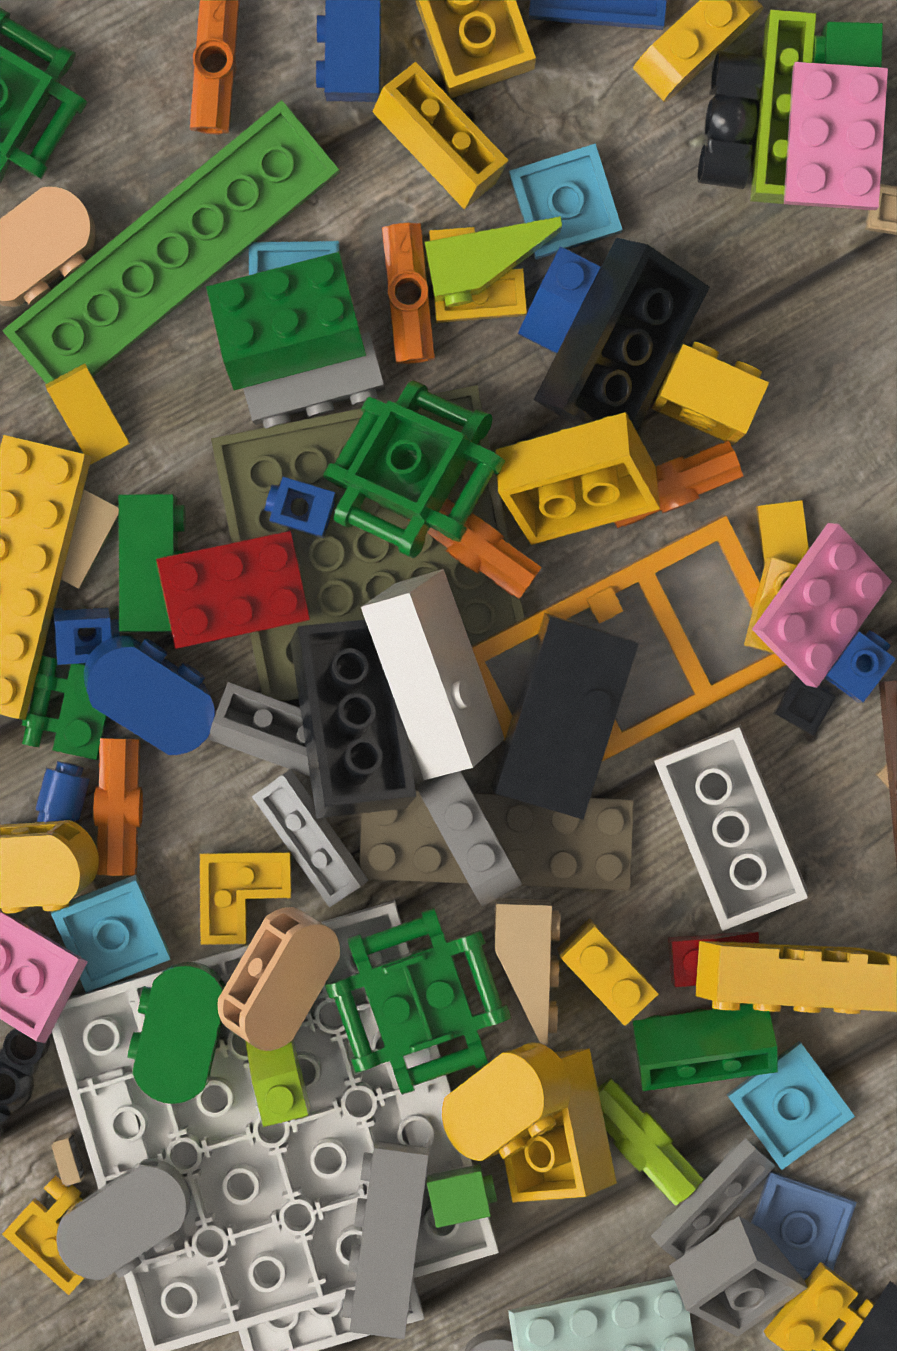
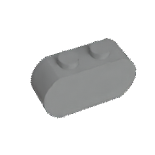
M461 771L431 778L416 786L482 907L523 885Z
M144 1159L68 1209L59 1223L56 1241L58 1252L63 1262L74 1273L87 1279L103 1280L114 1272L118 1278H121L142 1263L138 1256L153 1247L157 1253L164 1250L180 1238L176 1231L182 1227L189 1212L190 1191L186 1180L172 1165L161 1160Z

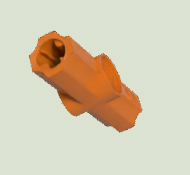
M200 0L197 42L193 53L194 80L190 118L191 131L216 135L230 132L233 81L237 71L235 56L240 0ZM218 53L227 58L225 67L219 72L212 73L203 68L204 60L211 54Z
M398 223L382 227L396 364H414L435 360L421 223ZM405 283H413L420 288L421 296L414 304H403L395 296L398 287Z
M730 442L719 443L686 459L681 456L656 466L660 509L616 521L614 524L618 529L643 520L647 516L662 511V514L699 499V495L742 478L741 466Z
M446 499L439 513L448 516L455 504ZM472 513L464 525L467 531L460 542L454 541L430 527L427 534L445 546V551L473 572L477 574L481 572L517 599L522 597L542 569L537 563L504 541L505 537L499 531Z
M100 738L99 786L95 787L93 805L94 825L98 827L97 852L99 865L96 875H137L138 828H141L143 818V789L139 787L140 739Z

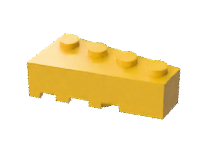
M699 941L695 996L712 1000V1008L736 1011L740 1010V1003L753 1004L754 1010L770 1012L781 1011V1005L794 1006V1011L820 1013L821 1008H833L834 1012L846 1014H861V1010L897 1012V955L862 947Z

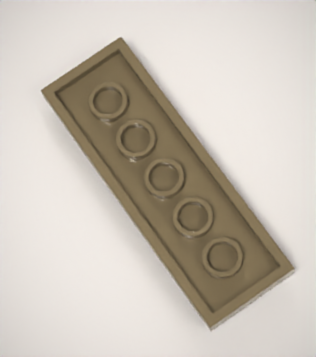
M416 790V798L406 809L361 814L359 867L367 879L469 884L418 790ZM473 793L523 884L521 886L630 891L633 799L590 798L583 820L499 794Z

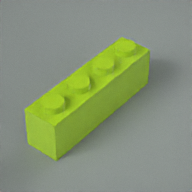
M770 10L765 20L762 50L765 64L760 98L758 100L750 197L752 202L784 204L793 65L795 62L812 63L816 13Z

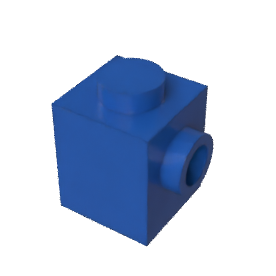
M870 630L866 635L856 632L824 678L857 703H864L896 658L887 652L891 645Z

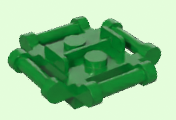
M0 7V34L50 63L44 72L0 46V183L11 162L32 176L42 180L48 170L45 164L76 113L81 114L88 103L84 98L59 83L73 64L76 52L66 46L58 48L10 19V13ZM53 97L61 102L33 151L28 155L19 148L49 98Z
M414 380L406 385L396 403L389 400L387 403H384L375 398L367 397L361 407L363 414L334 464L329 463L323 473V477L338 487L347 488L334 513L335 522L347 528L352 526L358 527L398 546L400 553L411 558H416L422 551L425 536L430 527L446 537L460 542L467 531L464 525L492 475L499 474L505 464V460L502 457L477 445L488 434L492 425V415L480 409H476L473 412L428 392L427 386ZM422 408L464 428L461 432L456 431L415 411ZM468 460L476 463V468L450 514L446 516L439 513ZM364 499L373 500L381 507L411 520L406 530L362 510L361 505Z
M435 908L421 912L422 917L372 935L362 938L361 934L347 938L359 972L325 985L328 997L335 1000L354 1054L351 1062L355 1073L390 1061L402 1095L415 1091L414 1086L458 1070L475 1065L476 1069L486 1066L489 1062L478 1030L512 1018L508 1005H502L482 945L486 944L482 931H475L447 941ZM429 934L432 945L372 966L369 958L370 954ZM465 952L485 1011L474 1015L472 1014L452 955ZM361 987H364L384 1043L383 1047L371 1050L351 992ZM462 1035L465 1036L468 1048L408 1068L404 1058L405 1055Z

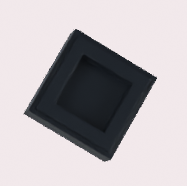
M795 674L773 714L814 736L836 696L819 686L817 688L806 686Z

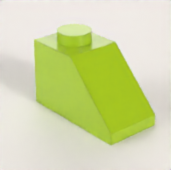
M294 1039L287 1045L271 1051L257 1049L245 1041L252 1085L263 1127L308 1116L311 1106Z

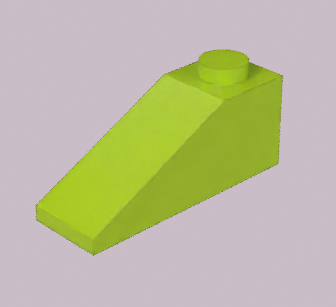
M561 216L425 242L435 302L445 300L446 307L460 306L473 302L472 295L483 292L557 236L562 229Z

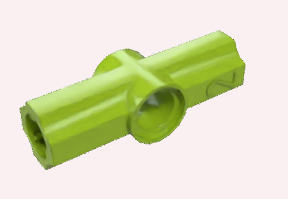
M612 1078L602 1083L598 1087L606 1131L614 1138V1145L639 1172L643 1170L655 1186L675 1206L686 1200L702 1183L703 1177L674 1147L672 1138L647 1111L643 1113L618 1083Z

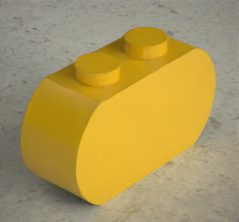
M699 0L645 51L635 63L633 70L663 102H666L715 59L718 51L725 50L758 17L764 7L758 0Z
M71 820L0 825V908H2V912L6 914L17 913L34 906H42L44 911H56L68 907L70 901L92 883L98 871L99 857L97 848L87 831Z
M530 1042L516 1049L501 1053L444 1098L442 1120L450 1142L461 1154L477 1161H483L497 1154H500L502 1159L505 1160L520 1152L527 1146L524 1138L528 1135L535 1138L554 1127L556 1122L553 1117L569 1105L571 1082L568 1071L561 1058L552 1049L540 1043Z

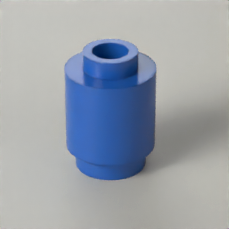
M57 761L55 769L46 767L35 810L39 811L37 822L79 821L90 778L82 776L83 767Z

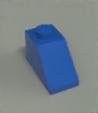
M560 246L534 297L518 335L557 354L601 267Z

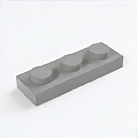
M291 769L252 796L329 908L369 881L326 818L316 819L314 801Z
M745 1138L737 1147L730 1150L723 1162L702 1181L697 1189L673 1213L669 1214L662 1221L661 1226L651 1237L663 1250L678 1260L689 1248L703 1242L769 1174L775 1165Z

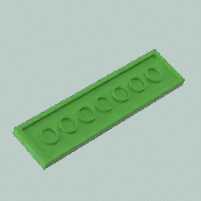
M281 100L2 331L46 384L84 363L87 365L92 376H95L244 253L251 244L257 242L336 177L340 170Z

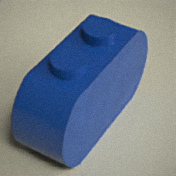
M116 636L99 644L89 655L84 667V684L93 708L168 755L188 753L199 747L208 738L215 717V709L205 684L202 683L205 677L199 671L184 662L180 667L165 659L168 653L147 638L140 643L131 636Z

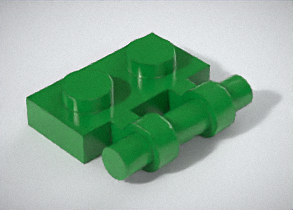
M41 657L30 709L27 712L26 720H22L21 724L26 726L22 744L40 748L43 730L55 732L52 751L99 760L100 738L104 736L108 716L93 708L84 684V664H71L68 679L55 677L57 669L56 658ZM52 690L64 693L59 719L46 716Z

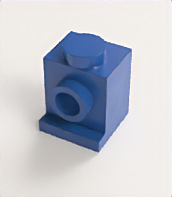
M282 476L280 486L271 485L264 510L271 512L269 520L271 523L325 538L337 494L330 490ZM297 499H304L308 503V511L302 516L293 514L291 510L292 503Z
M108 608L53 609L58 665L86 663L91 652L99 644L107 639L120 636L119 620L110 619ZM79 628H95L94 633L88 637L78 633Z

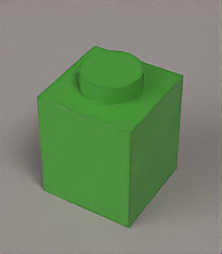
M481 1164L427 1175V1187L436 1228L491 1217L489 1204L498 1201L492 1174L483 1176Z

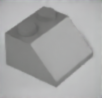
M740 1216L724 1223L717 1232L699 1245L689 1248L682 1257L669 1265L685 1309L737 1337L807 1289L804 1279L763 1229Z

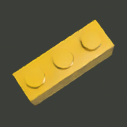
M416 62L383 87L372 112L464 210L497 183L509 160Z

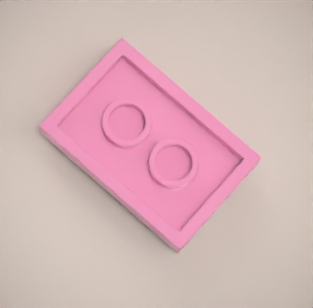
M806 62L794 63L784 204L877 210L879 208L888 68Z
M827 523L752 630L806 686L817 688L892 581L839 524Z
M1 909L0 1019L33 1040L46 1043L88 961L13 916L3 913Z

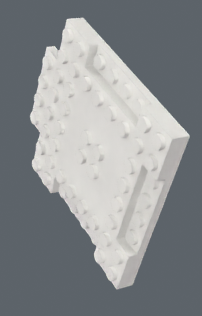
M395 900L321 922L334 931L340 944L339 961L325 985L359 972L347 938L361 934L363 938L402 924ZM408 942L370 954L369 958L373 966L410 953ZM249 945L192 962L210 967L227 984ZM164 970L69 997L52 1030V1034L98 1189L144 1159H156L175 1167L186 1180L190 1191L189 1212L182 1227L176 1231L180 1238L158 1253L153 1247L138 1256L142 1263L124 1275L146 1351H171L235 1331H239L244 1351H319L369 1336L367 1334L349 1332L351 1318L342 1317L346 1289L355 1290L357 1272L348 1271L352 1244L361 1245L363 1227L354 1226L358 1198L367 1199L369 1181L360 1180L364 1152L373 1153L375 1141L429 1148L407 1324L423 1320L425 1316L414 1278L499 1253L490 1217L436 1228L427 1187V1175L474 1165L472 1159L461 1154L452 1145L444 1129L442 1106L444 1098L451 1093L447 1075L414 1086L415 1091L402 1095L390 1061L355 1073L351 1059L354 1057L335 1000L328 997L325 985L294 1037L311 1106L310 1113L305 1117L263 1127L252 1085L245 1040L229 1030L223 1023L220 1029L209 1082L196 1097L182 1103H163L149 1097L136 1083L132 1073L135 1060L127 1058L132 1034L134 1031H142L145 1018L144 1014L138 1013L143 987H152L154 979ZM364 987L351 991L371 1050L383 1047L384 1043ZM438 1045L404 1056L408 1068L441 1057Z

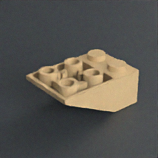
M497 898L495 899L494 921L495 952L540 1044L548 1045V1033H557L558 1006H556V1001H549L550 987H558L559 960L556 955H551V941H560L559 910H552L549 899Z

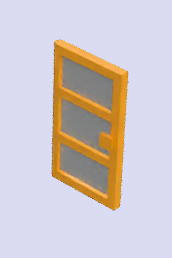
M720 516L472 645L471 647L504 738H506L544 613L619 635L639 643L602 762L786 666L776 654L744 646L760 582L727 516Z

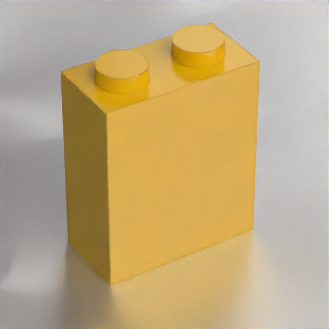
M590 918L557 948L561 959L624 1026L659 995L650 981Z

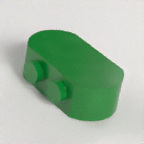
M182 962L172 965L154 979L152 987L144 986L142 990L138 1013L144 1014L145 1018L142 1031H134L132 1034L127 1058L135 1060L132 1073L140 1089L149 1097L159 1102L168 1104L186 1102L200 1094L209 1082L222 1025L218 1014V998L226 984L217 972L204 964Z

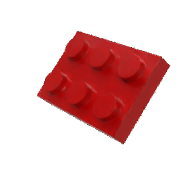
M291 531L156 559L175 649L310 620Z

